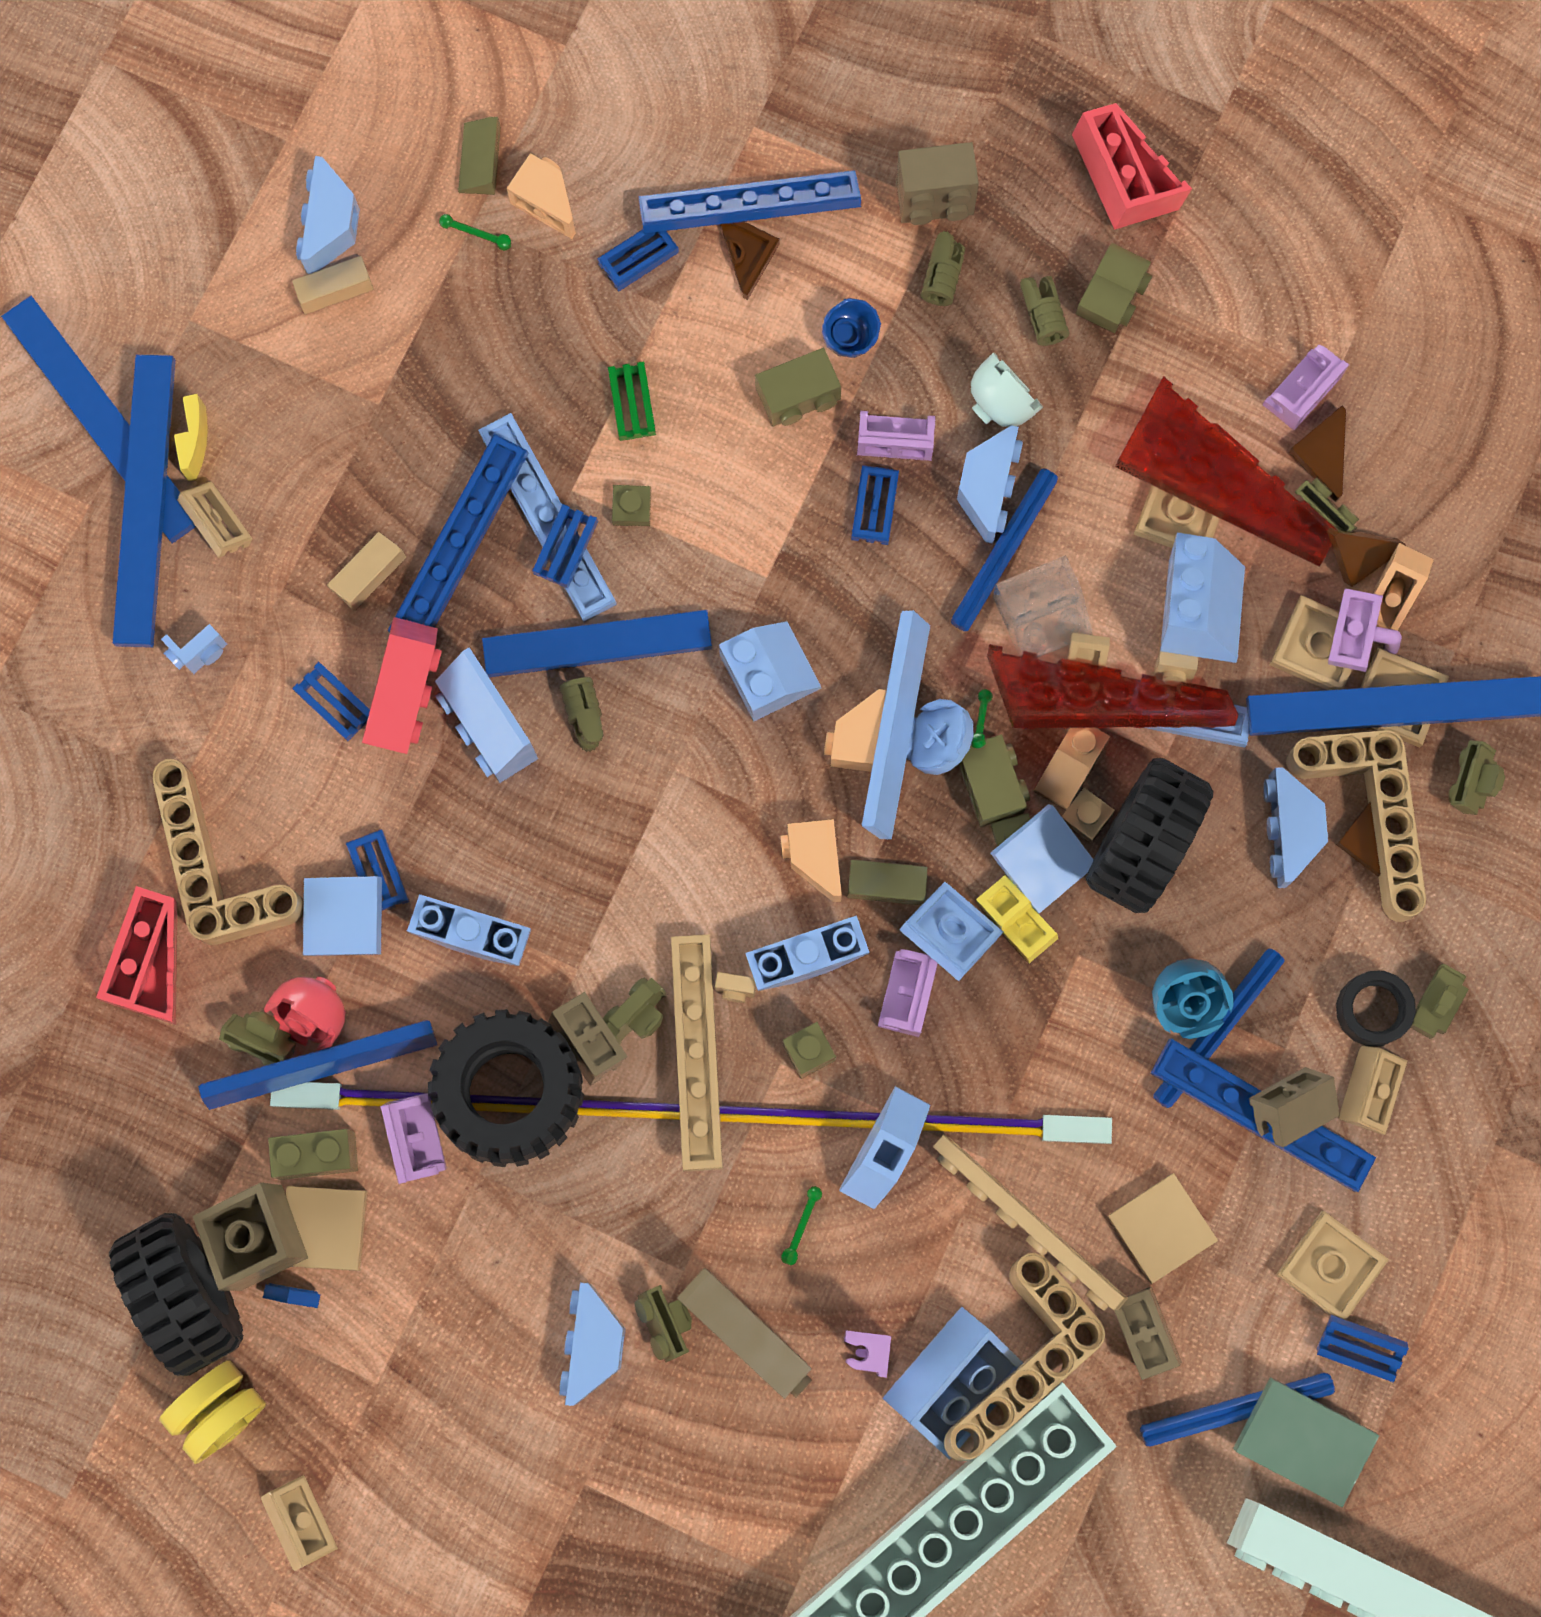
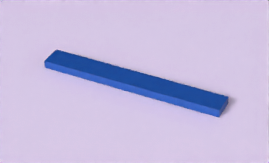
M32 295L1 317L124 481H126L130 425ZM167 475L163 533L173 544L196 526L177 499L180 491Z
M136 355L112 642L116 647L154 648L176 364L175 358L170 355Z
M1541 676L1250 695L1246 698L1250 736L1541 717Z

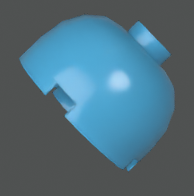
M1187 958L1177 960L1166 966L1158 975L1152 990L1154 1011L1164 1030L1171 1033L1170 1030L1174 1033H1180L1182 1038L1187 1039L1205 1037L1218 1030L1224 1024L1223 1018L1227 1014L1228 1009L1231 1012L1234 1006L1233 992L1225 977L1217 967L1204 960Z

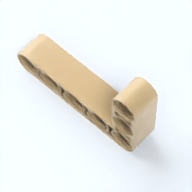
M1382 730L1301 739L1289 751L1286 757L1287 768L1293 776L1301 779L1364 774L1368 803L1371 801L1381 875L1378 879L1382 907L1387 917L1395 922L1410 920L1423 910L1426 904V894L1405 745L1402 738L1393 731ZM1375 744L1386 745L1390 749L1391 758L1383 759L1379 757L1375 751ZM1345 747L1349 749L1353 755V762L1342 761L1337 755V748ZM1301 750L1310 752L1315 758V765H1304L1299 760L1298 752ZM1381 781H1389L1395 786V797L1387 796L1381 791ZM1387 817L1393 818L1400 823L1401 834L1396 835L1388 831L1385 825ZM1395 854V856L1403 858L1406 862L1407 868L1405 873H1400L1392 867V855ZM1398 893L1405 894L1411 899L1412 908L1410 911H1404L1397 905L1396 896Z
M165 759L159 762L153 771V784L185 920L190 934L205 944L218 945L297 922L303 916L304 902L302 897L285 885H275L224 899L195 777L190 770L177 760ZM174 772H181L182 779L180 783L175 787L168 788L166 782L168 777ZM182 808H190L189 819L182 824H176V813ZM191 844H198V855L192 860L185 861V849ZM200 880H207L208 889L206 893L201 897L194 898L192 895L193 886ZM284 896H290L292 898L291 908L284 914H278L275 907L277 901ZM252 906L254 908L253 919L247 924H240L238 921L240 911L245 907ZM214 916L217 920L216 928L213 932L203 935L201 932L202 922L206 918Z
M1028 1253L1018 1259L1010 1268L1009 1278L1014 1289L1054 1336L948 1430L944 1438V1447L947 1454L954 1460L960 1462L968 1461L981 1455L1098 1350L1104 1342L1105 1329L1101 1321L1053 1265L1041 1254ZM1023 1264H1031L1036 1267L1039 1273L1037 1283H1030L1024 1279L1021 1271ZM1052 1294L1060 1296L1065 1302V1311L1061 1315L1051 1311L1048 1305L1049 1296ZM1078 1325L1089 1329L1092 1336L1089 1346L1081 1345L1077 1341L1075 1330ZM1049 1351L1060 1355L1063 1362L1060 1372H1053L1046 1365V1354ZM1020 1377L1028 1379L1033 1385L1034 1391L1030 1399L1022 1398L1016 1391V1382ZM989 1404H996L1002 1409L1004 1419L1000 1426L992 1425L988 1421L986 1409ZM961 1430L969 1432L974 1439V1447L970 1453L962 1452L956 1445V1436Z

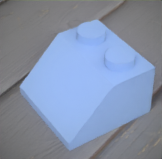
M787 621L752 628L719 644L720 657L753 721L821 689V685Z

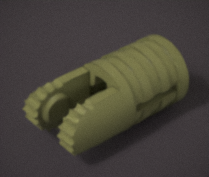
M943 231L938 234L934 243L920 296L928 303L938 306H949L953 303V295L958 284L965 247L960 242H955L954 237L948 231Z
M1046 276L1041 278L1039 288L1034 278L1021 279V290L1028 314L1031 317V323L1034 326L1033 330L1038 345H1053L1066 339L1070 333L1066 326L1065 317H1063V310L1060 307L1061 303L1052 277Z
M590 677L573 679L559 687L563 703L565 704V711L568 715V722L570 725H573L579 747L586 752L595 750L604 736L600 720L602 712L599 708V701L596 698L593 680Z

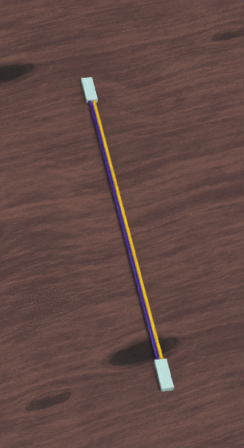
M306 1082L271 1092L270 1106L340 1110V1106L343 1105L382 1106L387 1102L424 1093L345 1089L339 1083ZM470 1095L472 1105L476 1111L531 1113L541 1099L533 1097ZM583 1100V1104L579 1106L577 1114L584 1116L680 1120L679 1104ZM719 1106L720 1122L873 1128L880 1113ZM927 1115L922 1131L1034 1135L1041 1137L1042 1141L1112 1144V1118L1043 1115L1041 1119L1028 1120Z

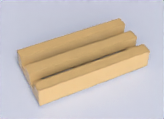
M212 481L180 493L177 499L218 558L225 556L227 551L233 553L240 546L246 548L250 545L252 537ZM202 494H204L207 497V499L212 504L214 509L210 507V505L207 503ZM222 520H223L224 523L227 525V527L229 528V530L231 531V533L234 535L235 538H232V536L230 535V533L227 531V529L225 528V526L222 524V522H221Z

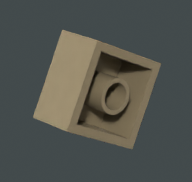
M973 142L900 150L898 152L896 188L901 223L911 222L913 225H924L935 219L947 218L950 221H959L967 218L969 215H974L979 181Z
M259 1183L192 1216L219 1291H242L308 1259L282 1185Z

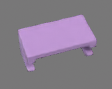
M1318 345L1314 350L1311 349L1306 357L1264 401L1263 406L1291 429L1295 430L1342 378L1349 364L1344 360H1340L1324 346Z
M861 411L857 455L931 461L934 445L935 416H928L927 419L873 416L868 415V411Z
M905 949L896 951L878 1027L916 1037L920 1036L938 964L929 955Z
M428 1093L387 1102L380 1106L399 1184L439 1174L438 1172L447 1169Z
M845 1330L844 1342L855 1346L863 1345L866 1348L857 1349L855 1352L856 1356L864 1357V1359L855 1360L854 1358L846 1359V1363L856 1370L876 1372L878 1377L887 1378L891 1336Z

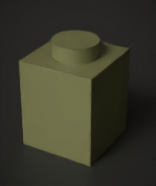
M818 1022L783 1040V1046L801 1079L836 1060V1055Z

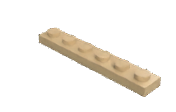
M710 934L671 937L682 1167L683 1172L723 1169Z
M943 1135L933 1148L941 1154L937 1161L953 1175L960 1171L970 1180L966 1187L983 1202L989 1197L1000 1207L996 1214L1013 1229L1019 1224L1030 1235L1025 1240L1043 1256L1047 1251L1050 1252L1059 1261L1056 1266L1057 1270L1072 1283H1075L1077 1279L1082 1281L1090 1289L1086 1294L1087 1297L1103 1311L1108 1306L1114 1311L1120 1309L1128 1297L950 1137Z

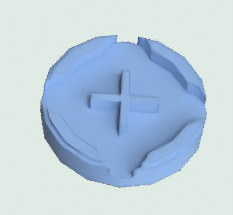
M938 699L924 705L920 709L923 712L917 718L914 717L907 752V759L911 761L914 767L925 774L932 775L948 772L958 765L969 751L974 736L973 721L968 711L952 700Z

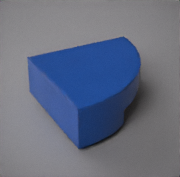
M273 1283L265 1284L263 1293L264 1299L318 1308L321 1296L317 1291Z

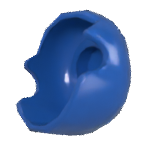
M848 298L828 311L822 324V336L826 346L837 356L856 358L868 352L875 345L879 337L881 322L876 309L868 302Z

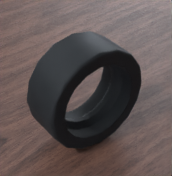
M1368 971L1351 979L1340 991L1336 1002L1337 1019L1343 1032L1353 1041L1365 1046H1384L1401 1038L1411 1028L1416 1014L1415 998L1409 986L1397 975L1386 971ZM1368 986H1380L1387 989L1394 995L1398 1003L1399 1013L1396 1022L1384 1031L1365 1029L1357 1022L1353 1014V1002L1356 995Z

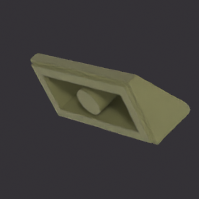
M488 117L464 123L459 193L495 195L501 131L498 117Z
M851 860L847 898L922 905L926 897L928 867Z

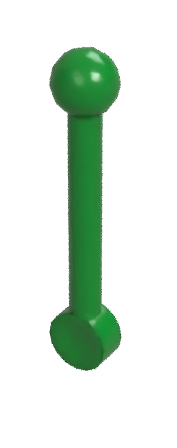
M444 214L439 218L440 226L445 229L452 227L496 243L497 247L503 251L511 247V239L506 234L496 236L457 222L449 214Z
M982 689L978 693L980 708L976 731L971 742L973 748H981L986 744L983 729L987 706L993 698L992 692L988 689Z
M812 1186L807 1191L808 1201L790 1247L782 1253L781 1260L787 1265L792 1266L796 1263L798 1259L796 1250L814 1205L822 1198V1190L817 1186Z

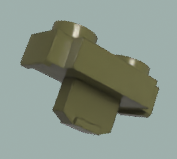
M1317 477L1312 482L1306 480L1295 491L1297 495H1300L1309 504L1298 517L1300 524L1311 535L1321 538L1331 527L1338 531L1350 533L1357 529L1354 524L1359 518L1344 504L1338 508L1328 498L1332 492Z
M1469 740L1467 748L1462 750L1459 757L1461 769L1457 783L1453 784L1449 790L1450 805L1463 814L1477 815L1478 809H1484L1487 796L1495 797L1502 790L1506 777L1504 769L1493 760L1496 750L1483 741Z
M1446 964L1439 965L1416 1008L1411 1028L1429 1039L1434 1038L1437 1032L1440 1034L1446 1033L1469 990L1462 985L1466 976Z
M641 978L629 991L630 997L620 1007H613L604 1016L603 1020L619 1044L622 1043L621 1041L632 1030L643 1039L651 1036L661 1026L663 1015L654 1006L668 994L653 978L649 980Z
M253 1011L250 1015L246 1013L244 1017L233 1013L222 1026L219 1040L227 1043L230 1049L238 1052L244 1051L259 1058L264 1065L290 1059L296 1047V1043L290 1040L291 1034L279 1029L280 1024L275 1020V1017L263 1011Z
M661 1285L638 1295V1300L634 1303L635 1311L639 1319L646 1323L652 1337L650 1340L651 1348L656 1358L669 1362L688 1353L689 1349L686 1347L681 1333L690 1330L692 1325V1318L687 1307L679 1300L668 1304Z

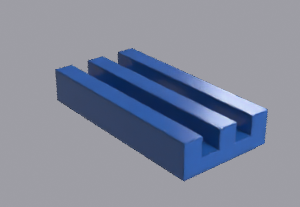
M642 229L597 258V261L619 292L678 254L679 248L667 231L644 234ZM659 234L660 237L644 248H640L616 266H611V263L651 237ZM667 245L666 247H664L663 249H661L660 251H658V252L655 253L654 255L650 256L649 258H647L646 260H644L643 262H641L640 264H638L637 266L633 267L632 269H630L629 271H627L626 273H624L623 275H621V276L619 277V275H620L621 273H623V272L626 271L627 269L631 268L632 266H634L635 264H637L638 262H640V261L643 260L644 258L648 257L649 255H651L652 253H654L655 251H657V250L660 249L661 247Z
M862 465L851 540L859 541V539H863L869 543L877 541L883 545L889 544L899 470ZM868 475L876 476L867 531L860 529ZM883 477L890 478L883 532L881 533L875 532L882 482Z
M562 504L532 570L533 574L568 588L597 526V517L592 515L589 517L584 515L582 511L577 509L574 511L569 506ZM567 519H572L549 571L544 570ZM582 523L586 526L561 577L557 573L579 524Z
M318 662L314 666L315 669L311 673H307L303 677L304 680L300 684L297 683L292 689L348 742L367 723L370 709ZM321 676L362 713L358 719L317 681ZM311 686L352 724L348 730L306 692Z
M382 829L346 843L358 877H368L357 849L361 846L365 848L374 875L382 877V897L384 899L382 901V911L395 908L396 905L410 902ZM374 841L379 843L398 894L394 897H391L372 845Z
M1331 1315L1317 1346V1355L1394 1383L1397 1369H1400L1403 1363L1402 1358L1404 1355L1406 1356L1409 1348L1408 1342ZM1334 1330L1394 1351V1353L1390 1355L1371 1348L1365 1343L1333 1334Z

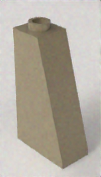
M704 1268L677 1297L681 1303L784 1399L789 1393L797 1398L812 1381L807 1375L812 1368L708 1269Z

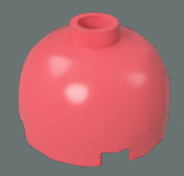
M297 977L282 983L264 1008L265 1013L271 1010L274 1014L273 1017L280 1024L279 1029L291 1034L292 1040L304 1046L308 1044V1039L315 1043H320L316 1050L332 1047L345 1023L346 1013L341 998L335 992V985L323 977H316V979Z

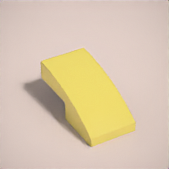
M198 394L183 397L189 432L174 435L180 470L188 481L197 479L207 446L206 406Z
M1006 875L976 899L991 921L1004 931L1002 934L1028 963H1031L1058 940V934L1032 908L1030 900Z

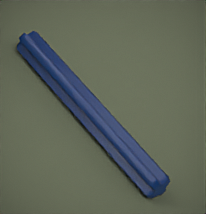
M1045 468L1039 471L952 616L951 624L959 630L966 632L970 629L1056 485L1058 476Z
M1269 948L1263 953L1233 992L1234 1006L1232 1011L1230 1012L1228 1009L1227 1014L1224 1016V1024L1211 1034L1197 1038L1189 1048L1190 1050L1209 1060L1283 965L1285 959L1277 951ZM1163 1082L1153 1097L1163 1107L1170 1108L1183 1092Z
M1321 1373L1285 1384L1313 1400L1332 1395L1335 1392L1334 1383L1329 1373ZM1263 1390L1144 1424L1140 1427L1142 1440L1146 1446L1151 1447L1249 1419Z

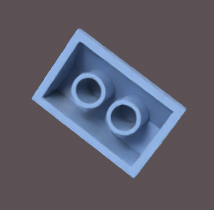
M1177 532L1169 558L1160 651L1236 663L1239 650L1245 566L1215 538Z
M467 648L462 651L435 681L441 691L435 697L447 715L454 711L461 723L455 726L465 744L468 746L474 742L481 753L475 759L486 777L494 774L499 783L536 761L538 757L530 740L471 649Z
M961 1307L904 1374L894 1383L883 1399L948 1459H951L944 1447L945 1434L955 1423L1022 1365L1023 1362L990 1329ZM989 1404L986 1409V1417L996 1404ZM964 1430L958 1432L956 1436L958 1448L970 1437L971 1434Z

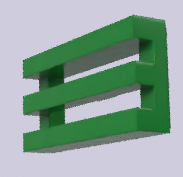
M644 361L637 362L635 366L624 364L622 365L623 368L615 369V366L608 367L619 440L655 436V424ZM639 375L646 415L647 428L640 429L632 381V376ZM621 377L625 378L633 430L625 431L617 378Z

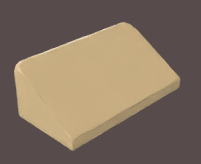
M362 256L292 280L305 315L374 290Z
M378 532L327 584V587L355 611L404 561L406 556L402 549Z
M1361 1046L1339 1119L1385 1135L1407 1060L1378 1047Z
M304 1475L261 1497L262 1503L294 1571L338 1549Z

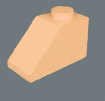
M530 153L507 187L510 204L572 239L576 232L561 169L551 159L546 157L540 159Z
M1401 543L1398 544L1372 593L1383 596L1377 627L1398 631L1427 581L1434 559Z
M878 689L836 721L834 733L827 732L824 755H831V767L872 772L886 690Z
M1076 717L1034 791L1067 810L1110 736Z
M834 819L787 824L788 835L781 836L783 859L790 858L791 869L832 902H841L842 894Z

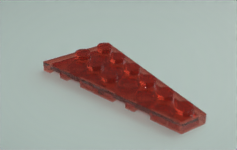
M1163 376L1115 467L1320 567L1331 546L1327 530L1329 528L1337 529L1307 502L1298 501L1284 488L1285 483L1276 475L1271 477L1258 465L1260 461L1218 423H1210L1197 411L1198 406L1189 398L1184 400L1172 389L1173 384Z
M989 644L987 658L1012 728H1215L1235 726L1239 715L1227 690L1187 682H1180L1175 687L1156 682V676L1142 674L1141 680L1121 676L1122 670L1064 658L1057 663L1037 659L1038 653L1023 651L1021 657L1002 653V646Z

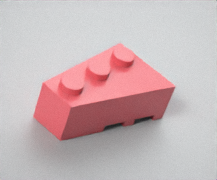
M1117 103L1083 112L1072 136L1114 230L1178 211L1192 188L1185 180L1181 183L1167 167L1169 162L1164 156L1160 155L1158 157L1145 142L1146 136Z
M393 617L362 743L404 754L408 753L410 743L418 744L423 722L416 720L419 707L427 709L432 691V686L425 685L428 672L437 671L442 650L435 649L438 628Z
M136 886L96 998L102 1002L176 1025L177 902L172 897Z

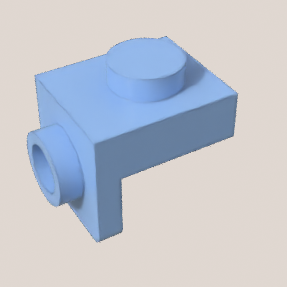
M210 624L182 649L167 634L161 638L169 647L164 652L166 657L179 670L185 665L193 674L204 665H210L218 660L223 653V648L227 645L225 640Z

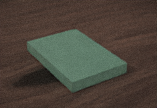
M1270 1377L1233 1449L1248 1459L1343 1508L1380 1435Z

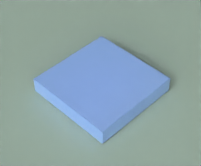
M1050 804L1045 806L990 853L1012 883L1030 900L1032 908L1038 914L1087 874L1093 863V858L1055 807Z
M382 877L304 878L303 955H381Z
M946 882L900 928L904 935L958 981L962 979L1004 932Z

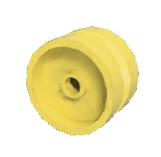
M231 1360L223 1362L205 1374L182 1393L160 1416L159 1421L172 1436L184 1434L194 1428L186 1437L182 1449L195 1464L202 1462L236 1438L266 1405V1402L254 1388L243 1389L230 1397L239 1388L243 1375Z

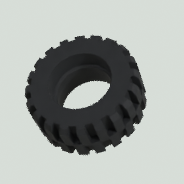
M1153 758L1148 763L1146 769L1143 770L1122 804L1094 857L1086 877V882L1090 889L1134 913H1147L1171 881L1205 818L1204 816L1209 809L1214 792L1209 782L1164 758Z
M508 1009L496 1010L495 1016L486 1017L485 1013L473 1016L474 1023L467 1027L461 1023L453 1030L456 1035L451 1041L444 1039L438 1048L441 1052L439 1059H433L430 1072L433 1077L432 1081L428 1082V1095L432 1099L430 1107L433 1115L451 1142L460 1151H464L476 1161L481 1163L484 1161L491 1162L493 1166L506 1167L508 1163H515L518 1167L529 1164L528 1160L537 1156L541 1160L550 1154L548 1150L555 1144L560 1146L567 1139L566 1132L570 1127L574 1128L579 1116L577 1112L579 1106L583 1104L584 1094L582 1092V1074L576 1057L560 1032L557 1033L552 1028V1025L542 1018L539 1020L534 1019L531 1013L519 1011L517 1015L509 1013ZM505 1054L523 1055L535 1063L543 1078V1094L538 1105L526 1117L513 1123L495 1124L485 1120L476 1112L470 1098V1086L475 1074L482 1065L497 1056Z
M163 1213L115 1240L109 1251L111 1259L109 1263L114 1273L116 1287L122 1295L121 1299L125 1307H127L134 1325L141 1332L143 1340L153 1350L159 1362L164 1363L165 1368L169 1372H173L177 1376H190L239 1347L244 1335L242 1334L243 1326L239 1320L240 1315L234 1305V1299L230 1291L218 1290L199 1236L197 1237L189 1223H185L184 1218L175 1213Z

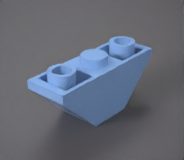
M315 156L313 170L308 169L306 188L310 192L308 204H303L301 211V222L305 226L303 238H298L296 246L297 259L301 260L307 274L320 271L355 244L360 212L352 191L325 159L320 156Z
M1011 425L967 452L958 490L957 501L984 541L993 544L996 532L1003 533L1008 511L1001 510L1003 497L1011 498L1016 476L1008 475L1011 462L1019 463L1023 441L1016 440L1019 429L1017 426Z
M1281 767L1275 768L1269 774V779L1264 780L1263 790L1265 802H1271L1272 817L1267 818V836L1269 840H1274L1275 855L1270 856V873L1272 878H1277L1278 888H1286L1328 843L1325 803Z
M419 894L407 932L464 954L488 961L519 966L531 928Z
M854 916L745 954L757 990L761 991L795 984L833 971L869 954V950L858 918Z
M895 1086L839 1191L875 1209L897 1183L914 1152L930 1104Z
M581 1282L579 1291L573 1290L571 1295L570 1314L576 1315L574 1331L568 1330L566 1335L565 1355H571L569 1371H562L559 1395L566 1396L565 1405L569 1406L577 1405L621 1369L626 1329L593 1285Z

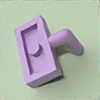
M1344 589L1328 665L1366 672L1373 641L1384 643V651L1394 655L1399 651L1402 639L1401 633L1397 630L1376 626L1383 598L1382 595Z

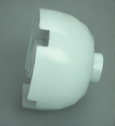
M992 353L974 373L971 381V393L977 403L972 409L986 424L993 420L1002 427L1018 426L1032 418L1043 406L1037 398L1034 400L1028 393L1030 391L1028 387L1003 360L999 361L995 353Z

